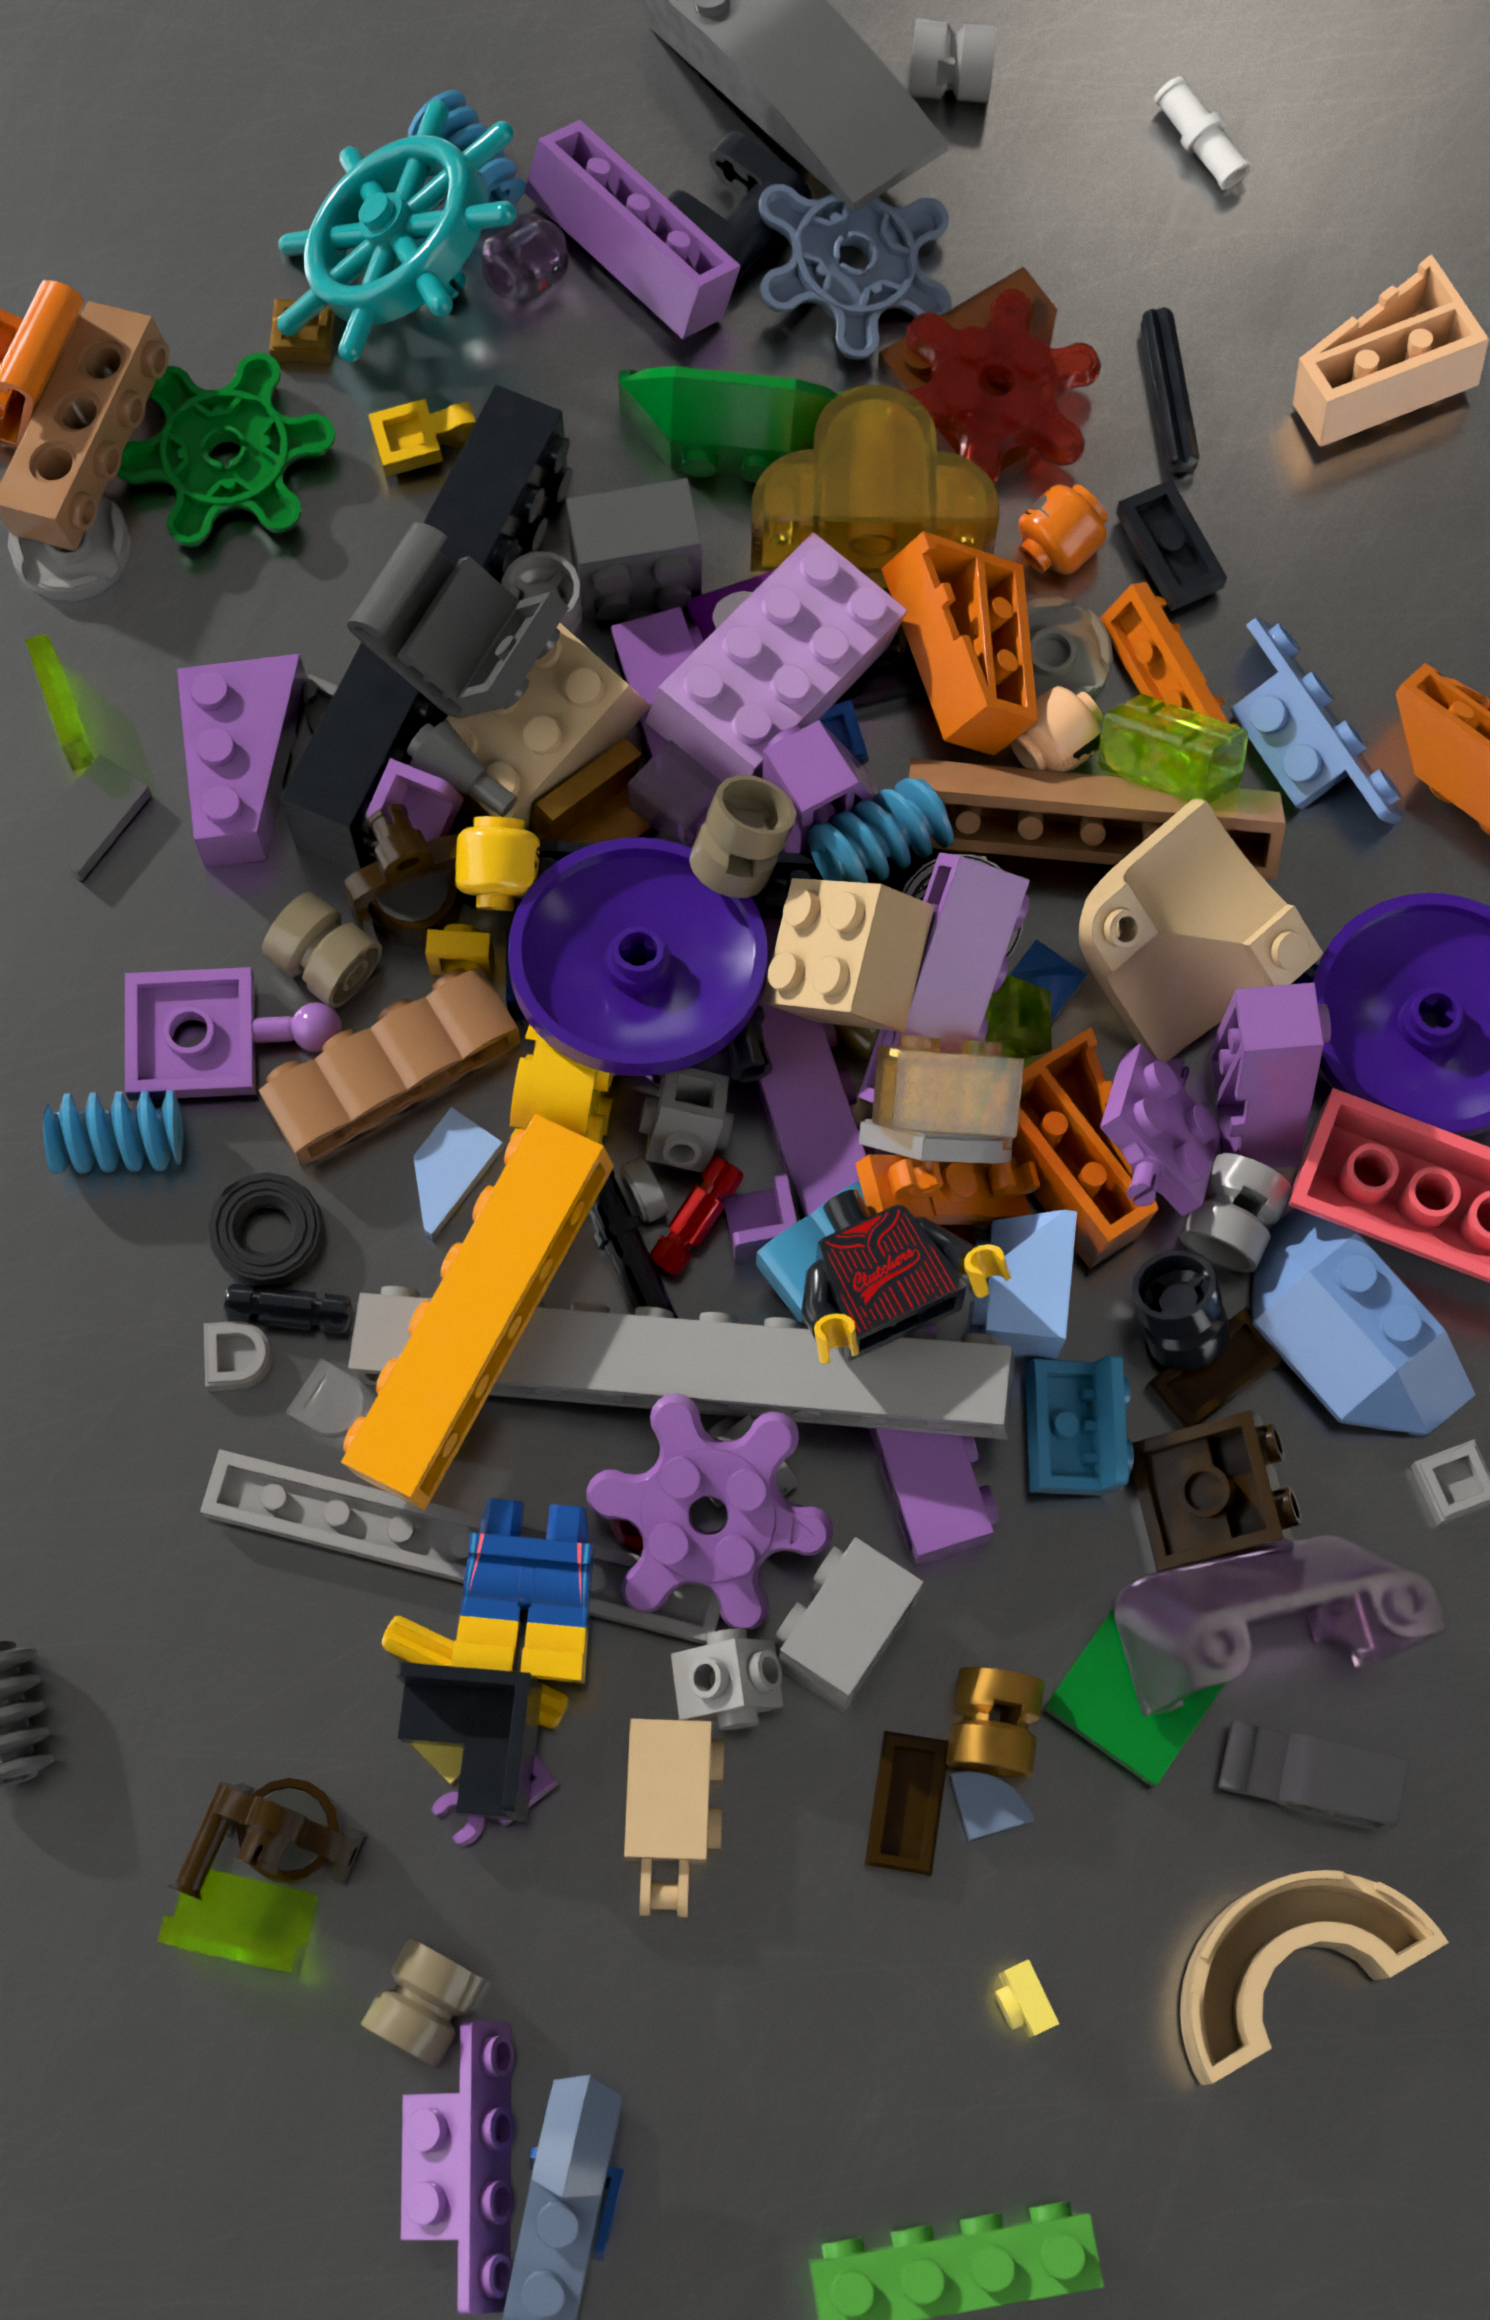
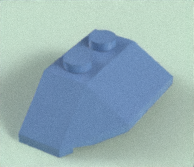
M1295 1208L1268 1229L1271 1238L1256 1270L1253 1272L1252 1325L1339 1423L1380 1430L1408 1432L1409 1435L1426 1437L1476 1395L1446 1330L1358 1232Z

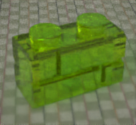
M1141 693L1126 701L1125 705L1120 704L1106 712L1103 719L1098 765L1099 769L1188 801L1192 799L1205 800L1210 804L1219 799L1221 794L1225 795L1239 787L1243 775L1249 734L1246 729L1174 704L1166 706L1164 701Z

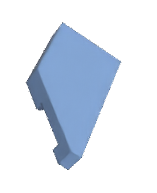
M452 1107L413 1156L423 1227L426 1236L432 1240L437 1237L504 1149L503 1143Z

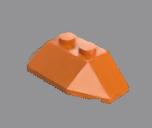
M1424 663L1400 685L1395 693L1414 775L1429 785L1431 792L1437 798L1456 805L1478 821L1482 830L1490 836V699L1456 679L1442 677V674L1436 668Z

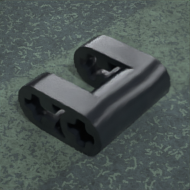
M731 131L710 152L709 161L719 178L743 196L734 208L723 218L685 191L675 190L667 199L741 265L735 281L738 282L781 235L777 230L767 226L761 218L758 202L762 192L774 184H784L793 188L806 199L812 200L813 197L807 182L793 168L746 135L737 131Z

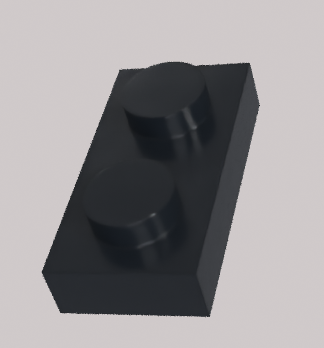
M1172 479L1118 502L1116 514L1159 592L1166 600L1170 611L1224 588L1227 576Z

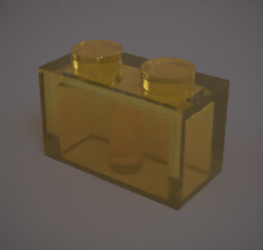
M901 1034L900 1046H878L871 1123L891 1130L1017 1137L1024 1059L1002 1054V1042L964 1039L963 1051L940 1049L941 1038Z

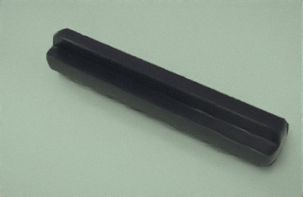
M1166 307L1157 310L1149 309L1143 313V320L1140 326L1166 468L1172 473L1189 472L1197 467L1200 455L1174 314Z

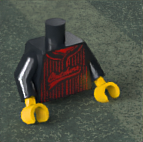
M851 1189L832 1197L823 1206V1210L835 1233L824 1237L818 1242L816 1262L805 1272L801 1315L816 1341L818 1358L821 1364L830 1363L829 1350L835 1347H842L849 1362L962 1310L967 1288L963 1279L970 1281L974 1294L982 1298L990 1292L985 1278L996 1275L1003 1277L1005 1281H1009L1012 1277L1001 1248L989 1244L976 1247L926 1217H914L907 1207L903 1205L892 1206L871 1216L858 1190Z

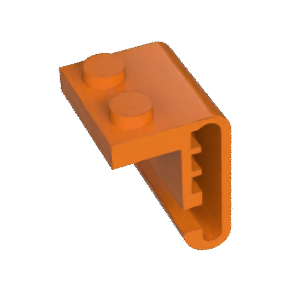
M52 280L43 281L23 319L0 308V441L18 447L80 319L84 303L83 297L66 284Z

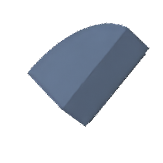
M972 1771L957 1772L949 1775L968 1842L1031 1824L1035 1821L1030 1808L1022 1796L1003 1780L986 1773Z

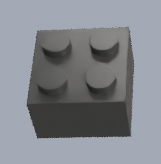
M688 478L566 499L571 559L580 580L584 620L598 618L603 621H616L627 617L631 612L652 608H658L663 611L677 607L684 608L687 606L686 603L692 601L693 597L702 595L701 539Z

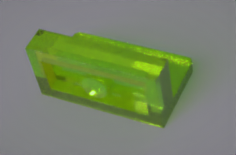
M210 1869L200 1892L203 1901L180 1892L174 1916L164 1914L157 1940L161 1944L299 1977L319 1899L317 1895L311 1892Z

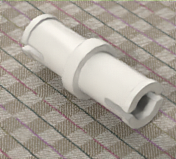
M1178 76L1170 80L1158 91L1154 102L1162 108L1182 135L1180 142L1187 153H1196L1218 181L1222 190L1229 189L1240 182L1248 174L1252 166L1247 159H1244L1223 131L1225 123L1220 115L1216 112L1210 113L1187 85L1188 82L1185 78Z

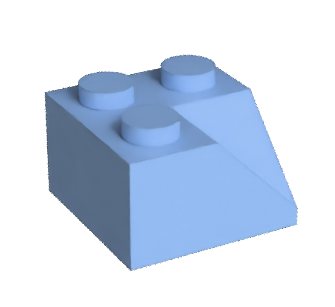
M1058 1210L993 1220L988 1239H976V1247L989 1244L1001 1248L1012 1278L1009 1281H1005L1003 1277L996 1275L985 1278L990 1292L982 1298L977 1297L975 1294L973 1295V1301H970L966 1334H987L1000 1338L1001 1345L1012 1346L1015 1365L1025 1366L1024 1364L1034 1358L1057 1360L1066 1340L1077 1211Z

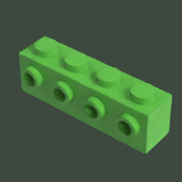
M1070 2201L1030 2207L1031 2221L1003 2226L1001 2213L960 2220L962 2233L934 2238L932 2225L890 2232L893 2245L865 2250L863 2237L821 2244L823 2258L808 2260L818 2320H923L1104 2288L1091 2215L1084 2212L1072 2214Z

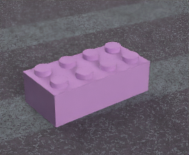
M813 532L658 687L645 722L718 784H721L727 778L737 775L762 778L763 749L768 747L772 738L789 727L799 726L803 729L818 721L890 646L907 609Z

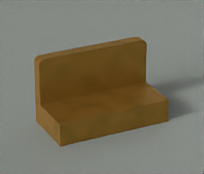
M624 738L535 804L529 831L534 833L539 840L599 843L619 838H644L664 822L666 811L635 781L642 753Z

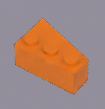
M922 531L881 570L891 597L907 609L901 624L944 741L995 756L1038 722L1023 565Z

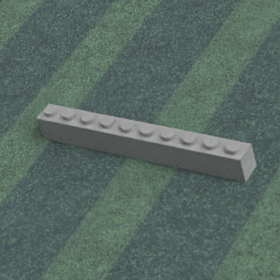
M384 1286L381 1288L380 1294H359L348 1369L363 1384L376 1385L379 1375L387 1362L394 1357L399 1358L411 1337L408 1334V1328L415 1310L424 1300L431 1301L432 1298H420L418 1291L400 1286ZM541 1300L489 1394L494 1396L652 1409L663 1396L678 1393L692 1399L697 1405L699 1412L703 1414L738 1417L750 1415L751 1418H758L763 1413L776 1411L790 1416L796 1422L1008 1440L1015 1360L1012 1346L1001 1345V1339L992 1335L964 1334L961 1336V1342L935 1340L934 1333L919 1329L849 1362L842 1347L832 1348L829 1350L830 1363L821 1364L818 1358L816 1341L810 1330L803 1329L804 1324L790 1318H766L764 1326L738 1324L739 1319L736 1316L720 1312H704L700 1314L699 1320L676 1319L673 1312L657 1307H638L635 1309V1315L610 1313L609 1307L594 1302L571 1303V1309L566 1310L546 1308V1303Z

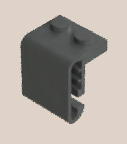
M413 523L348 621L347 627L349 631L434 705L452 717L464 718L501 708H510L527 690L529 680L526 678V675L535 661L545 656L559 639L560 630L557 629V626L569 607L551 591L519 601L470 556L461 558L456 566L440 552L448 538L443 532L424 523Z

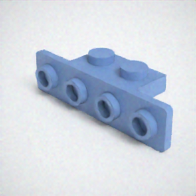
M1255 617L1246 626L1278 672L1229 710L1295 807L1304 809L1349 775L1380 820L1393 825L1404 818L1403 813L1396 805V802L1402 798L1399 789L1384 770L1379 768L1374 772L1361 753L1368 749L1365 740L1349 720L1345 719L1341 723L1338 721L1328 706L1334 700L1330 689L1316 672L1311 671L1306 674L1295 659V656L1301 652V649L1294 637L1281 623L1273 627L1271 624Z

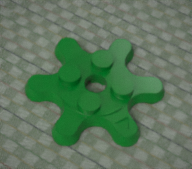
M257 352L244 357L237 365L236 374L232 381L225 387L217 390L200 388L182 368L167 366L164 375L156 380L150 393L152 401L160 406L165 413L166 421L163 429L151 439L127 442L122 452L121 465L117 473L121 480L132 485L162 482L173 486L175 489L177 500L167 517L166 525L171 538L185 547L193 548L203 544L211 533L215 520L222 514L235 510H247L254 513L261 525L273 533L285 534L292 531L298 524L302 514L301 503L297 496L285 486L283 474L289 466L297 461L325 456L335 442V428L327 417L320 414H307L291 418L281 415L274 409L271 403V396L280 382L281 371L279 363L267 353ZM223 442H232L241 447L238 456L229 461V466H224L223 462L215 461L209 457L212 449Z

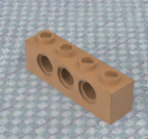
M91 301L87 302L0 483V517L12 535L76 551L85 531L93 526L97 516L98 503L109 480L117 475L121 465L122 452L133 429H136L141 424L145 414V403L156 380L164 375L168 366L170 349L152 316Z

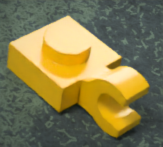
M425 398L368 414L386 477L442 462L443 457L439 445L463 447L476 423L470 402L457 403L446 409L429 413Z

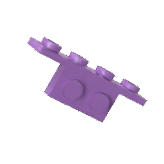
M463 2021L461 2023L460 2093L403 2095L401 2240H458V2312L460 2315L504 2312L513 2270L510 2261V2217L514 2206L513 2192L510 2187V2145L514 2136V2122L511 2115V2071L514 2065V2048L511 2043V2026L508 2022Z

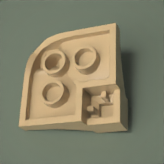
M1192 799L1099 881L1086 898L1079 924V945L1097 982L1137 1044L1142 1043L1156 1060H1162L1165 1063L1169 1062L1180 1051L1222 1021L1236 989L1291 985L1324 954L1296 907L1287 904L1273 890L1232 840L1208 802L1199 799Z

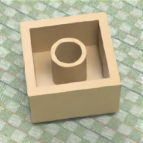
M792 878L783 908V917L772 961L768 969V978L761 1003L814 1022L904 1032L935 906L883 884Z

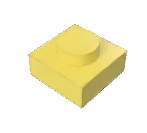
M1029 1959L998 1974L1004 1987L995 1991V1995L1003 2015L1012 2030L1023 2026L1027 2037L1030 2038L1059 2024Z

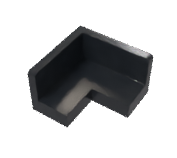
M397 1662L395 1677L404 1684L398 1739L404 1743L463 1747L456 1813L467 1817L527 1822L543 1686L531 1673Z

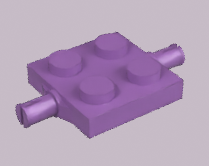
M1140 1043L1121 1055L1100 1128L1121 1150L1132 1167L1133 1178L1127 1191L1129 1199L1134 1197L1132 1203L1138 1206L1151 1205L1156 1198L1157 1191L1183 1217L1203 1205L1221 1130L1218 1128L1213 1114L1205 1106L1197 1105L1186 1093L1184 1086L1189 1075V1066L1183 1067L1185 1062L1178 1058H1172L1167 1063L1162 1060H1156L1146 1047Z

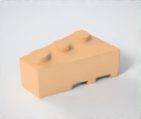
M1431 254L1418 264L1417 273L1398 288L1392 285L1381 293L1378 303L1358 319L1352 316L1299 358L1293 405L1320 447L1478 386L1489 338Z

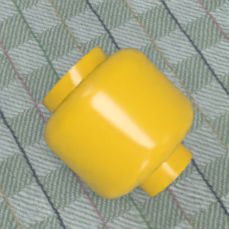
M491 816L475 817L474 826L462 830L457 837L455 885L457 889L464 894L476 896V908L514 910L515 898H523L531 885L538 879L539 838L534 833L525 830V820Z

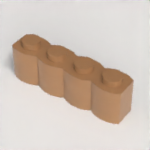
M481 967L467 972L463 968L449 971L436 980L432 986L433 991L426 997L413 1002L409 999L398 1000L388 1005L378 1014V1022L371 1028L357 1033L353 1029L342 1031L324 1043L322 1046L323 1052L315 1059L302 1064L298 1060L286 1062L275 1068L267 1076V1084L258 1091L264 1105L300 1166L328 1155L356 1135L385 1123L411 1104L440 1092L459 1080L466 1073L497 1060L521 1043L518 1026Z

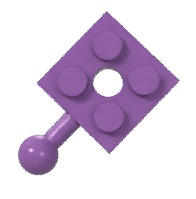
M251 967L125 973V1094L129 1101L139 1100L140 1093L143 1090L149 1091L151 1099H164L167 1090H174L177 1098L256 1094L255 1043L296 1041L301 1048L309 1052H323L322 1046L334 1035L342 1032L341 1019L332 1007L320 1002H313L302 1006L295 1013L294 1017L255 1018L254 973ZM197 1020L207 1026V1034L204 1040L194 1047H181L173 1041L175 1030L185 1021Z

